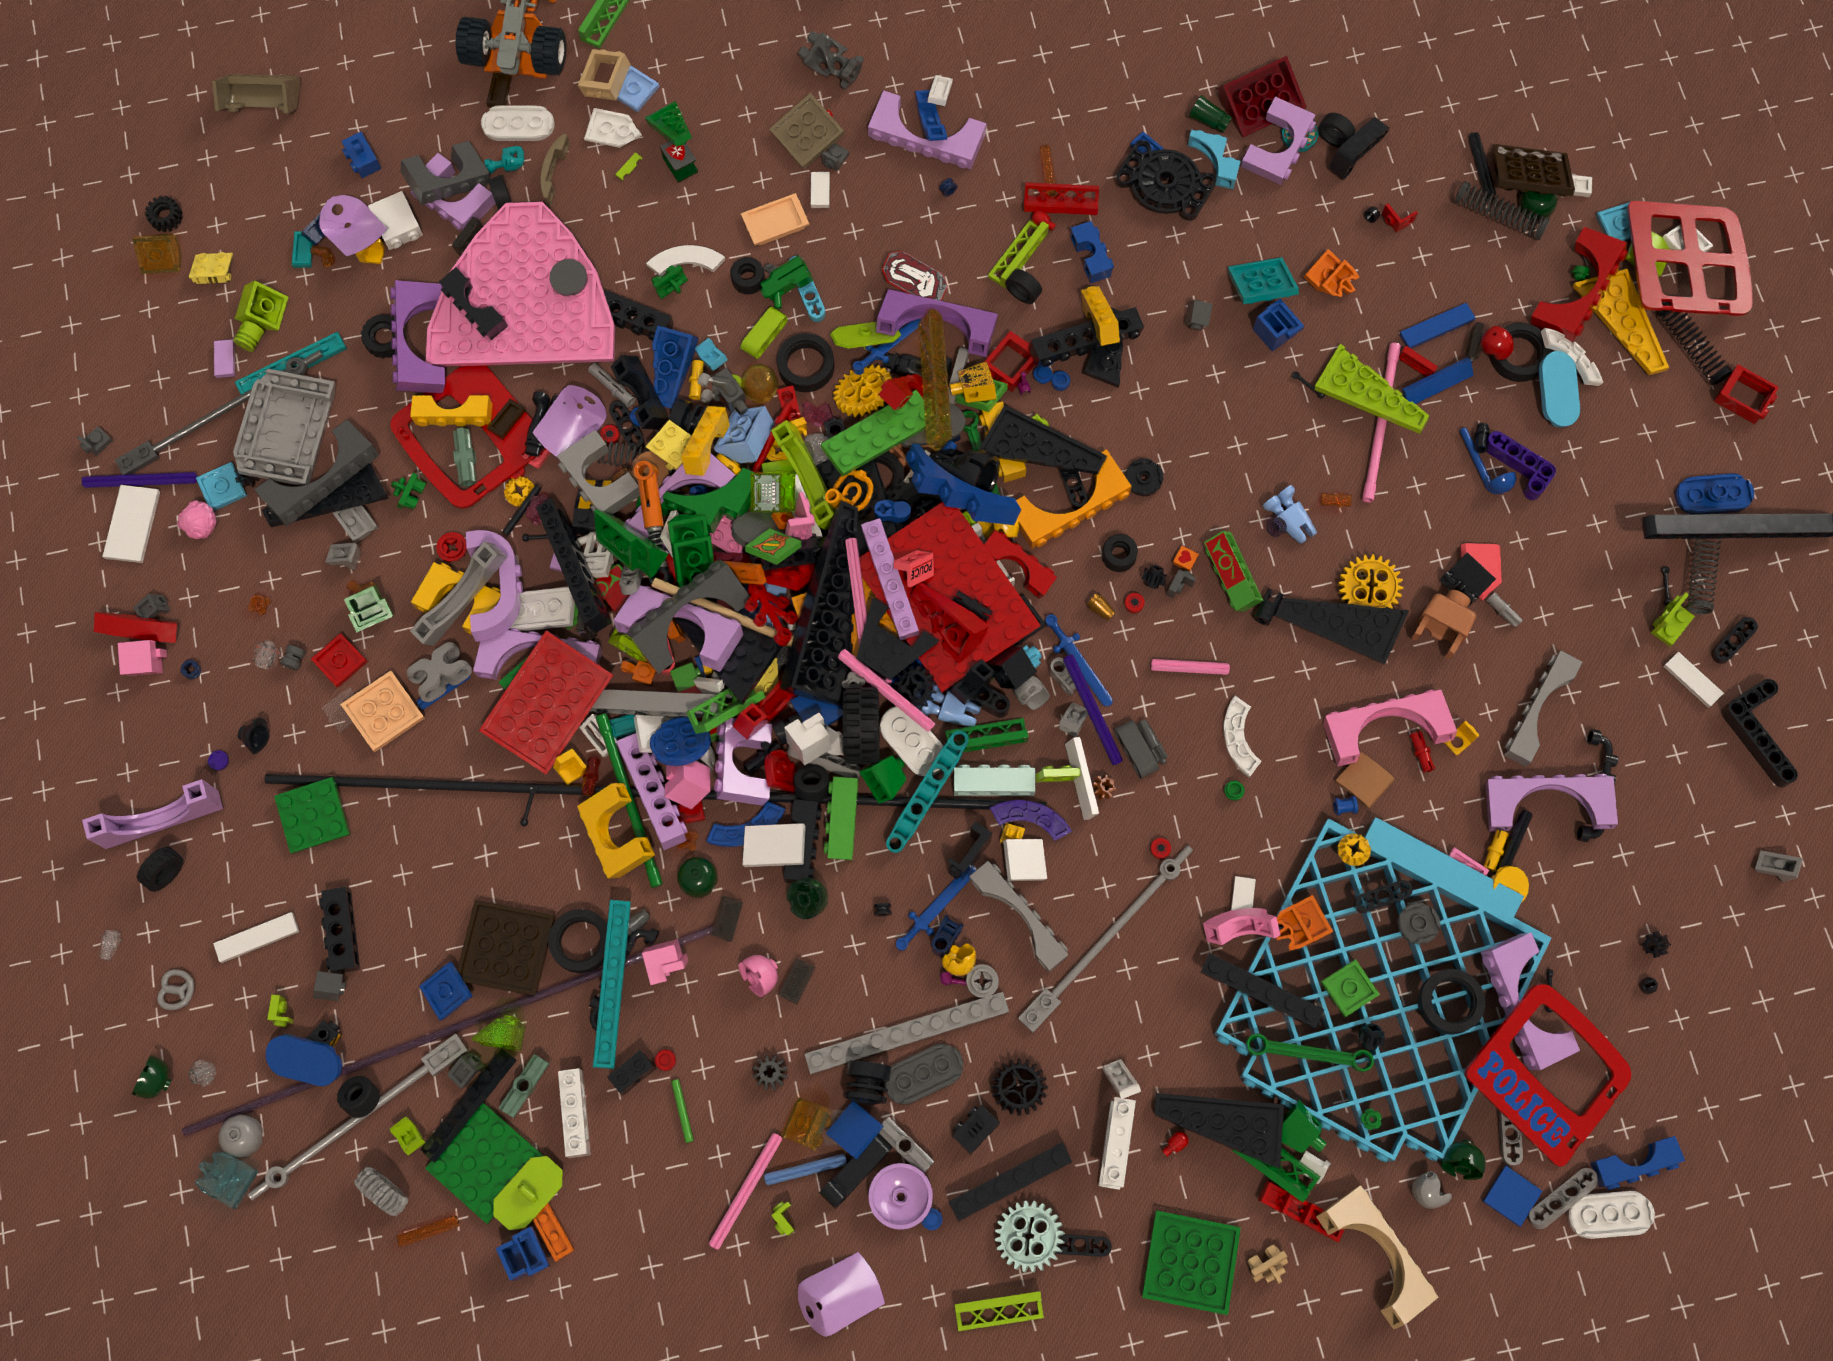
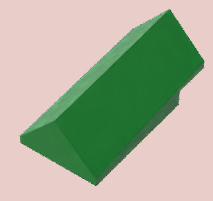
M598 509L595 510L596 541L631 571L639 568L649 578L654 577L669 553L614 515Z
M679 514L667 522L677 587L679 588L691 583L696 575L704 573L714 562L706 515Z

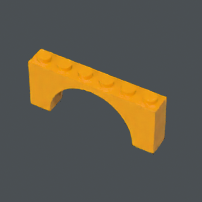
M1107 449L1101 452L1107 455V460L1099 474H1093L1095 491L1091 499L1080 509L1066 514H1053L1034 506L1025 495L1016 500L1021 508L1018 516L1019 530L1031 549L1036 546L1039 548L1045 545L1048 539L1061 536L1064 530L1077 527L1080 521L1093 518L1097 514L1096 512L1101 509L1107 510L1117 500L1123 501L1130 495L1132 486Z

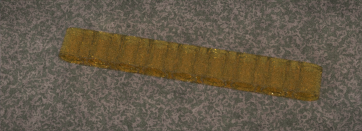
M930 309L919 322L927 444L931 449L940 451L952 438L943 317L937 310Z

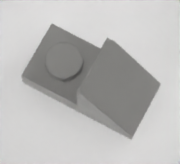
M355 543L331 544L325 563L329 565H344L352 570H356L361 555L360 549Z
M1072 702L1061 718L1059 729L1077 737L1088 716L1086 708Z
M1760 851L1755 870L1759 873L1776 875L1782 882L1798 878L1803 859Z

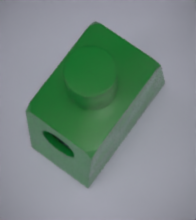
M893 756L880 759L876 764H871L859 771L878 804L892 800L906 781V776L902 771L905 767L904 761L900 758L895 759Z
M1300 1100L1283 1117L1282 1143L1300 1153H1304L1309 1146L1321 1152L1327 1143L1319 1137L1322 1124L1307 1110Z

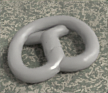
M172 969L167 971L162 977V988L157 996L159 1006L166 1010H177L187 1006L194 992V979L183 970ZM174 975L183 977L186 980L182 986L168 985V979ZM166 993L178 994L181 1001L176 1004H168L164 1001V995Z

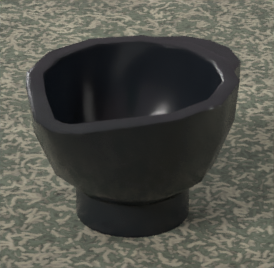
M260 717L253 720L252 724L244 725L238 730V739L242 741L252 754H257L261 751L269 740L267 722Z

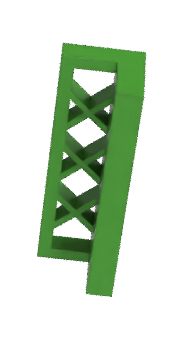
M596 0L578 29L581 41L600 49L630 0ZM618 6L617 11L608 12L609 7ZM609 19L608 25L600 27L599 24L602 20ZM593 34H601L598 42L590 39Z
M725 689L688 710L686 713L695 733H704L739 714L752 703L756 704L766 697L763 690L757 692L753 690L744 705H741L733 693ZM726 694L733 696L731 705L724 703ZM713 702L718 704L717 713L710 712L711 703ZM697 711L704 713L700 723H698L694 714Z

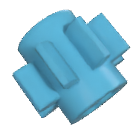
M1027 645L1024 646L1023 649L1035 668L1038 667L1041 663L1039 659L1042 658L1040 652L1034 646L1030 648Z

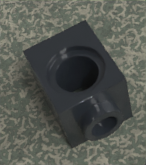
M832 418L824 422L827 440L835 436L831 432L839 431L841 433L845 430L842 418Z

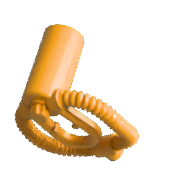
M860 469L854 470L844 477L840 476L833 488L826 492L825 500L835 510L841 500L854 506L862 494V488L858 483L851 482L847 484L842 494L838 491L842 481L847 476L853 475L855 478L865 481L868 485V493L865 500L860 505L855 506L858 507V511L864 509L869 504L874 489L872 480L867 477L866 472ZM851 487H857L858 492L852 501L845 498Z

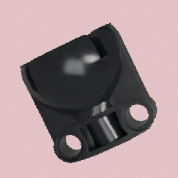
M946 449L929 455L935 463L956 478L987 492H992L1000 469V464L997 461L998 457L994 453L982 449H972L964 453L956 449Z

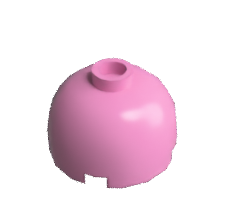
M753 955L744 959L738 965L743 980L748 979L752 986L748 987L754 994L763 997L774 989L778 981L776 971L778 967L774 960L762 955Z

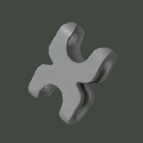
M445 643L433 651L431 660L420 659L407 669L406 675L411 682L415 684L424 682L418 689L419 696L423 701L431 702L445 693L447 684L458 685L471 675L472 668L466 661L459 660L454 662L460 655L459 648L455 643Z

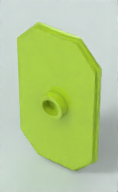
M876 321L841 326L836 328L830 336L836 346L847 349L864 347L866 349V346L894 342L901 334L899 330L895 336L877 333Z
M548 1156L530 1158L495 1197L493 1216L508 1230L526 1228L561 1189L563 1170Z

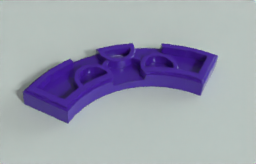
M1010 800L989 807L999 826L1010 821H1029L1045 829L1054 841L1072 832L1060 815L1037 802Z

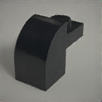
M981 659L968 670L966 676L952 687L950 693L965 705L971 699L975 700L985 690L996 672Z

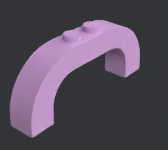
M485 530L466 532V547L470 557H472L484 541L495 544L508 557L499 567L501 597L498 604L488 612L470 615L471 633L475 642L495 638L512 626L519 614L521 606L520 593H523V585L519 581V577L522 576V569L518 565L510 544L502 536Z

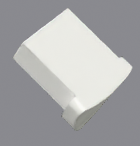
M1572 174L1575 186L1574 196L1590 197L1592 194V177Z
M828 726L825 727L830 735L831 750L827 753L831 755H844L843 734L839 731H834Z
M1307 1151L1300 1160V1162L1321 1176L1316 1184L1321 1182L1331 1165V1162L1327 1160L1324 1162ZM1303 1174V1175L1307 1176L1308 1178H1310L1311 1180H1313V1178H1311L1309 1175Z

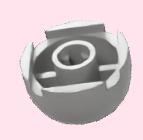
M232 1116L219 1129V1145L230 1156L240 1158L250 1156L262 1144L263 1128L259 1121L252 1116Z

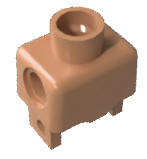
M1450 590L1447 596L1439 593L1435 594L1417 620L1418 627L1411 639L1417 641L1425 628L1432 637L1439 641L1446 640L1452 643L1445 655L1446 658L1451 659L1458 647L1468 637L1476 619V613L1467 608L1471 601L1470 598L1457 590Z

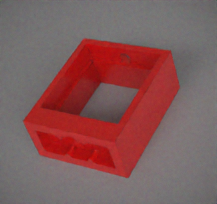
M1012 331L1006 335L984 361L987 362L992 379L1007 383L1010 392H1013L1022 381L1021 373L1025 372L1027 376L1035 366L1028 348L1029 343ZM1007 346L1027 359L1026 363L1013 378H1010L992 365Z
M1737 364L1733 372L1726 379L1714 402L1755 424L1759 419L1763 420L1768 414L1769 410L1767 407L1769 404L1772 405L1777 399L1778 395L1775 393L1779 387ZM1737 381L1765 396L1757 411L1729 396Z

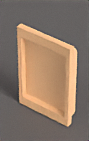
M796 193L741 213L754 246L766 244L801 231L806 226H809L807 216Z

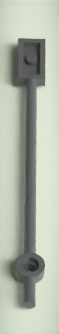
M318 350L303 360L298 357L291 358L286 363V369L283 372L304 375L307 371V366L322 358L323 355ZM252 389L155 445L147 441L115 459L123 475H131L158 460L159 456L156 452L249 400Z

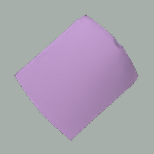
M348 195L330 198L320 213L319 224L321 231L346 257L367 248L387 230L361 200ZM335 204H340L343 207V212L340 215L332 213V207ZM346 223H351L350 227L345 228Z
M568 385L560 392L532 433L550 453L557 457V455L581 440L583 436H587L594 430L597 431L606 419V409L600 399L593 393L581 387ZM585 396L591 397L595 404L588 403L585 400ZM580 403L583 409H579L577 404Z
M859 1252L808 1277L798 1286V1301L805 1320L817 1333L825 1337L838 1332L885 1304L878 1280L871 1267ZM817 1302L821 1303L822 1310L817 1308ZM806 1306L811 1308L814 1315L813 1319L807 1314Z

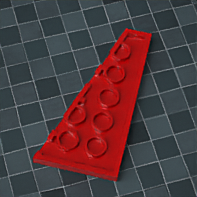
M713 552L714 561L721 559L728 562L751 563L748 554ZM816 563L765 570V583L798 591L811 580Z

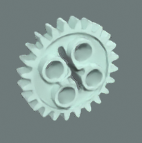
M1024 1201V1207L1016 1203V1210L1009 1207L1010 1214H1002L1005 1221L997 1222L1002 1228L995 1230V1232L1000 1234V1237L996 1238L995 1241L1001 1243L997 1250H1004L1001 1258L1009 1257L1007 1264L1011 1265L1015 1262L1014 1269L1016 1270L1022 1265V1271L1025 1273L1028 1267H1030L1031 1272L1035 1273L1036 1266L1043 1271V1264L1046 1263L1048 1266H1051L1050 1259H1058L1055 1252H1062L1058 1248V1244L1065 1243L1059 1239V1236L1064 1235L1065 1232L1058 1231V1228L1063 1224L1061 1222L1055 1223L1059 1216L1057 1214L1050 1216L1053 1210L1049 1208L1044 1211L1045 1204L1043 1203L1037 1208L1036 1201H1033L1031 1206H1029L1028 1201ZM1032 1217H1034V1222L1032 1224V1228L1030 1229V1220ZM1024 1218L1026 1225L1023 1229L1018 1230L1016 1223L1019 1219ZM1040 1222H1046L1047 1229L1043 1233H1038L1037 1226ZM1031 1230V1233L1034 1235V1239H1030L1028 1241V1239H1026L1025 1236L1029 1235ZM1021 1240L1022 1249L1015 1252L1013 1244L1015 1241ZM1029 1243V1255L1026 1256L1025 1253ZM1037 1244H1042L1044 1248L1040 1255H1035L1034 1247Z

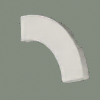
M684 245L667 249L651 258L646 264L647 267L660 277L666 273L665 271L669 266L677 267L682 264H693L714 273L725 261V257L706 247Z
M1544 328L1541 331L1545 348L1568 354L1573 359L1585 385L1600 386L1603 383L1595 363L1589 361L1584 354L1586 351L1575 341L1572 343L1565 338L1564 334L1548 328Z
M1234 696L1224 718V741L1232 761L1243 774L1250 778L1261 763V760L1249 748L1244 736L1245 719L1251 706L1237 696Z

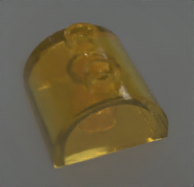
M174 234L144 235L132 238L141 274L179 272L181 268V250Z
M798 1097L781 1137L815 1151L816 1147L822 1144L823 1137L821 1135L824 1128L828 1127L831 1122L830 1114L832 1111L822 1105Z

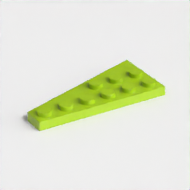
M1341 343L1315 385V390L1418 434H1421L1429 420V415L1415 403L1405 399L1399 390H1394L1389 386V382L1368 365L1362 364L1357 356L1347 352Z

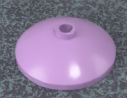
M898 1163L885 1167L874 1177L870 1185L869 1204L874 1216L882 1224L893 1229H908L918 1225L928 1215L932 1205L933 1193L928 1178L921 1170L909 1164ZM899 1193H903L905 1195V1199L903 1201L897 1200V1195Z

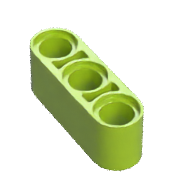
M770 307L745 337L740 348L755 359H758L784 328L788 317L774 307Z

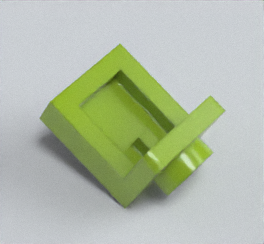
M404 1117L389 1129L408 1156L426 1143L417 1126L408 1117Z
M782 1201L773 1209L775 1213L771 1215L777 1222L774 1226L781 1235L786 1234L790 1236L795 1232L782 1215L792 1206L790 1202L784 1204Z

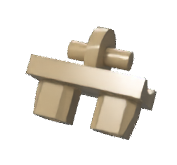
M1272 1245L1265 1250V1254L1269 1258L1266 1262L1262 1263L1258 1255L1248 1260L1255 1283L1263 1278L1267 1283L1275 1280L1277 1284L1282 1283L1280 1276L1286 1272L1282 1266L1288 1263L1287 1255L1284 1251L1281 1252L1275 1245Z

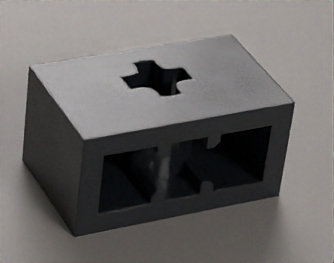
M639 1050L607 1078L617 1091L624 1096L656 1070V1068L644 1052Z

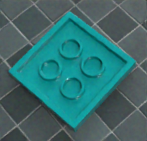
M1282 257L1228 267V275L1243 304H1253L1254 302L1299 295V288Z

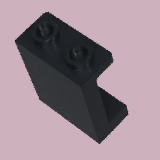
M976 821L970 831V837L976 840L965 858L960 864L951 858L947 860L948 873L957 880L959 877L963 880L992 839V832Z

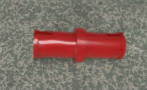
M1422 731L1412 733L1410 738L1415 748L1414 754L1419 759L1423 773L1435 770L1436 768L1430 756L1431 750L1426 745Z

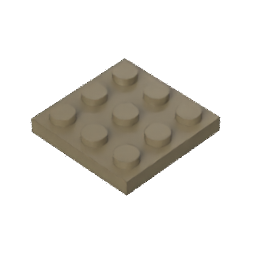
M811 92L769 128L803 169L807 168L823 151H826L845 134V131Z

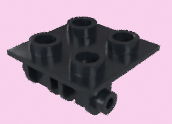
M1467 552L1442 576L1440 582L1449 590H1457L1467 595L1471 600L1468 606L1470 607L1496 578Z

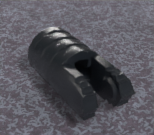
M1270 588L1267 589L1263 597L1264 601L1260 603L1253 617L1255 621L1266 626L1270 624L1285 595L1278 593L1273 603L1269 601L1273 591Z

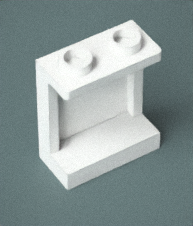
M402 191L368 205L371 212L387 228L382 237L389 250L399 248L402 244L415 241L423 236Z

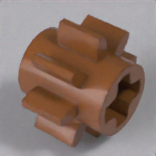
M1107 774L1102 778L1100 776L1094 778L1095 782L1092 783L1094 795L1099 800L1104 799V797L1106 799L1111 798V793L1116 791L1114 780L1108 778Z

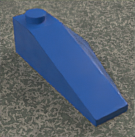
M657 325L652 343L655 374L654 390L662 406L672 409L693 360L699 338Z

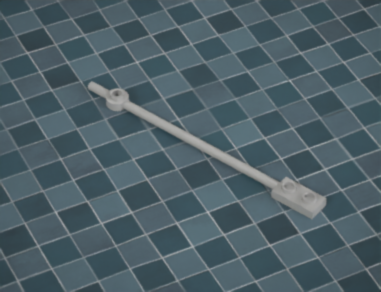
M1187 845L1174 860H1164L1159 868L1160 875L1051 992L1045 988L1019 1016L1018 1020L1026 1028L1034 1033L1061 1004L1057 997L1165 880H1174L1178 877L1180 864L1193 851L1190 846ZM1167 866H1172L1174 871L1169 872Z
M454 1034L421 1058L425 1065L382 1095L378 1105L367 1116L361 1118L352 1117L284 1168L278 1166L270 1168L266 1173L265 1181L249 1192L248 1197L253 1201L269 1188L278 1189L284 1187L292 1171L429 1071L432 1076H436L466 1054L469 1050L458 1034ZM280 1174L281 1180L277 1182L275 1179L276 1175Z

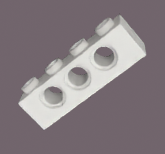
M579 1068L558 1071L565 1157L590 1156L583 1071Z

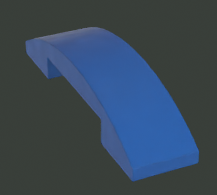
M930 90L915 91L919 119L926 139L928 141L947 140L944 125H941L936 104L928 103Z

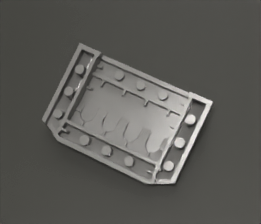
M267 369L265 371L266 374L253 384L233 450L237 470L242 475L263 479L270 478L273 481L304 486L309 484L334 400L336 385L334 381Z

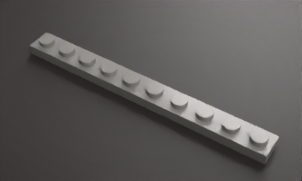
M1001 992L805 1053V1058L812 1075L847 1064L850 1060L857 1061L1007 1014L1009 1009L1004 994Z

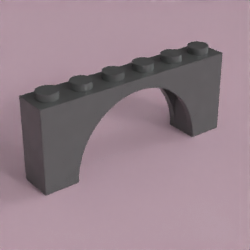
M347 419L332 430L338 441V455L335 463L324 476L310 484L299 487L283 486L269 478L254 490L286 527L379 456L373 445Z
M721 559L713 562L704 573L696 575L691 583L682 586L673 597L665 599L659 608L650 611L645 619L633 624L626 633L658 674L674 662L667 645V633L672 618L681 607L695 599L709 597L726 602L733 610L738 612L750 598L732 570Z

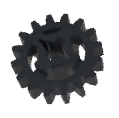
M910 666L909 670H903L904 675H897L900 680L899 682H894L898 686V689L895 690L917 709H921L922 706H928V700H934L931 695L937 693V691L933 690L937 683L932 682L934 675H928L929 670H923V667Z

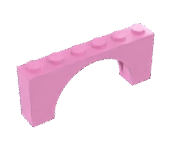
M1428 690L1423 694H1410L1397 700L1392 698L1384 703H1370L1362 708L1352 707L1340 713L1336 711L1331 712L1325 716L1323 723L1338 766L1358 761L1360 755L1358 748L1359 733L1368 723L1381 717L1398 716L1414 721L1430 735L1434 745L1454 740L1457 733L1442 690Z

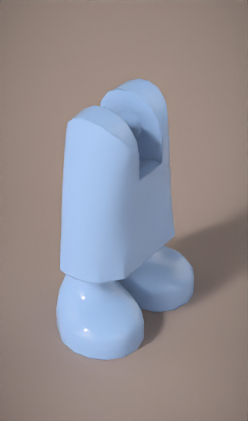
M1290 485L1280 492L1278 496L1270 498L1263 505V508L1274 512L1277 515L1275 520H1279L1277 522L1281 523L1282 528L1293 539L1302 544L1307 539L1300 527L1310 537L1317 534V531L1300 501L1294 504L1292 496L1295 493V488ZM1281 503L1285 506V511L1282 508Z
M937 685L933 687V690L937 691V693L932 694L931 697L934 699L933 701L942 703V706H938L928 700V706L922 707V713L926 716L930 714L939 715L938 720L953 724L975 726L977 720L964 714V712L968 711L979 714L980 706L971 701L964 705L949 690L945 695L939 691Z

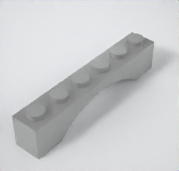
M484 541L472 555L466 572L454 589L437 606L423 615L410 632L422 644L434 646L508 556L495 544Z
M1560 651L1556 656H1551L1547 664L1550 666L1548 671H1544L1539 679V682H1541L1539 689L1535 688L1530 696L1533 699L1531 704L1525 706L1522 712L1524 716L1522 721H1518L1513 729L1515 732L1513 739L1509 738L1504 746L1507 749L1504 756L1524 767L1531 763L1540 746L1537 736V721L1541 706L1551 692L1569 684L1575 678L1582 661L1563 651Z
M987 861L969 876V881L982 896L992 897L1004 902L1022 917L1033 938L1035 958L1049 974L1068 957L1067 947L1061 941L1057 942L1053 937L1055 934L1051 928L1043 926L1040 922L1041 917L1035 910L1031 911L1026 906L1028 902L1021 894L1017 895L1013 889L1015 887L1008 879L1004 880L1000 875L1001 870L994 863L991 865Z

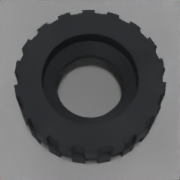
M382 314L373 316L362 327V342L369 353L377 358H390L395 354V349L391 348V341L381 345L376 343L374 339L375 333L382 328L391 331V321H394L393 316L390 317L389 315Z
M169 846L159 848L141 864L137 872V880L149 891H159L177 877L182 869L184 859Z

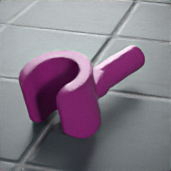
M1022 372V381L1018 384L1021 395L1026 391L1031 393L1029 382L1026 381V373Z
M944 972L940 975L943 985H967L966 980L952 979V974L949 972Z

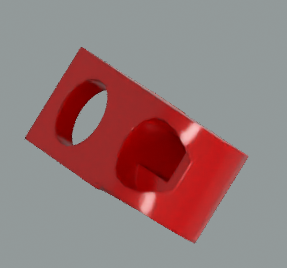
M793 385L777 389L781 409H783L785 403L792 406L786 420L790 422L801 418Z

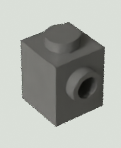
M1198 300L1189 302L1184 325H1188L1190 329L1197 331L1208 327L1213 304Z
M317 971L313 998L338 1002L339 995H344L346 982H342L343 975Z

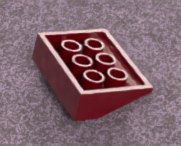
M1287 56L1270 62L1216 88L1222 106L1227 114L1232 117V122L1242 138L1273 124L1266 120V116L1275 97L1302 109L1307 108Z

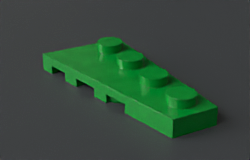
M676 101L645 117L650 127L676 147L684 145L692 138Z

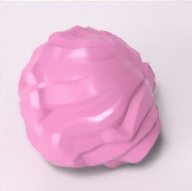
M193 501L179 514L177 524L181 530L186 532L188 537L203 539L213 533L216 526V516L212 507L205 502Z

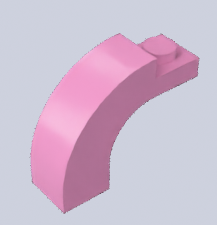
M1262 908L1228 911L1203 923L1207 942L1223 945L1235 937L1247 934H1258L1271 938H1276L1280 935L1277 917L1267 914V909Z

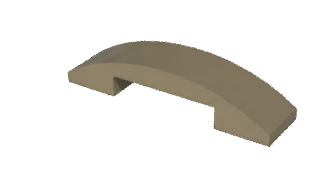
M562 134L553 143L542 165L541 190L547 207H551L556 192L551 180L558 158L565 160L570 146L567 134Z

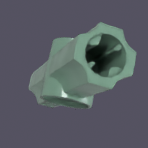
M457 428L453 431L455 444L453 456L458 470L460 486L471 487L477 483L475 471L476 455L472 447L471 431L466 428Z
M534 1054L520 1076L514 1080L513 1087L499 1106V1109L515 1118L527 1098L535 1091V1086L550 1064ZM523 1081H528L529 1083L526 1091L520 1090V1084Z

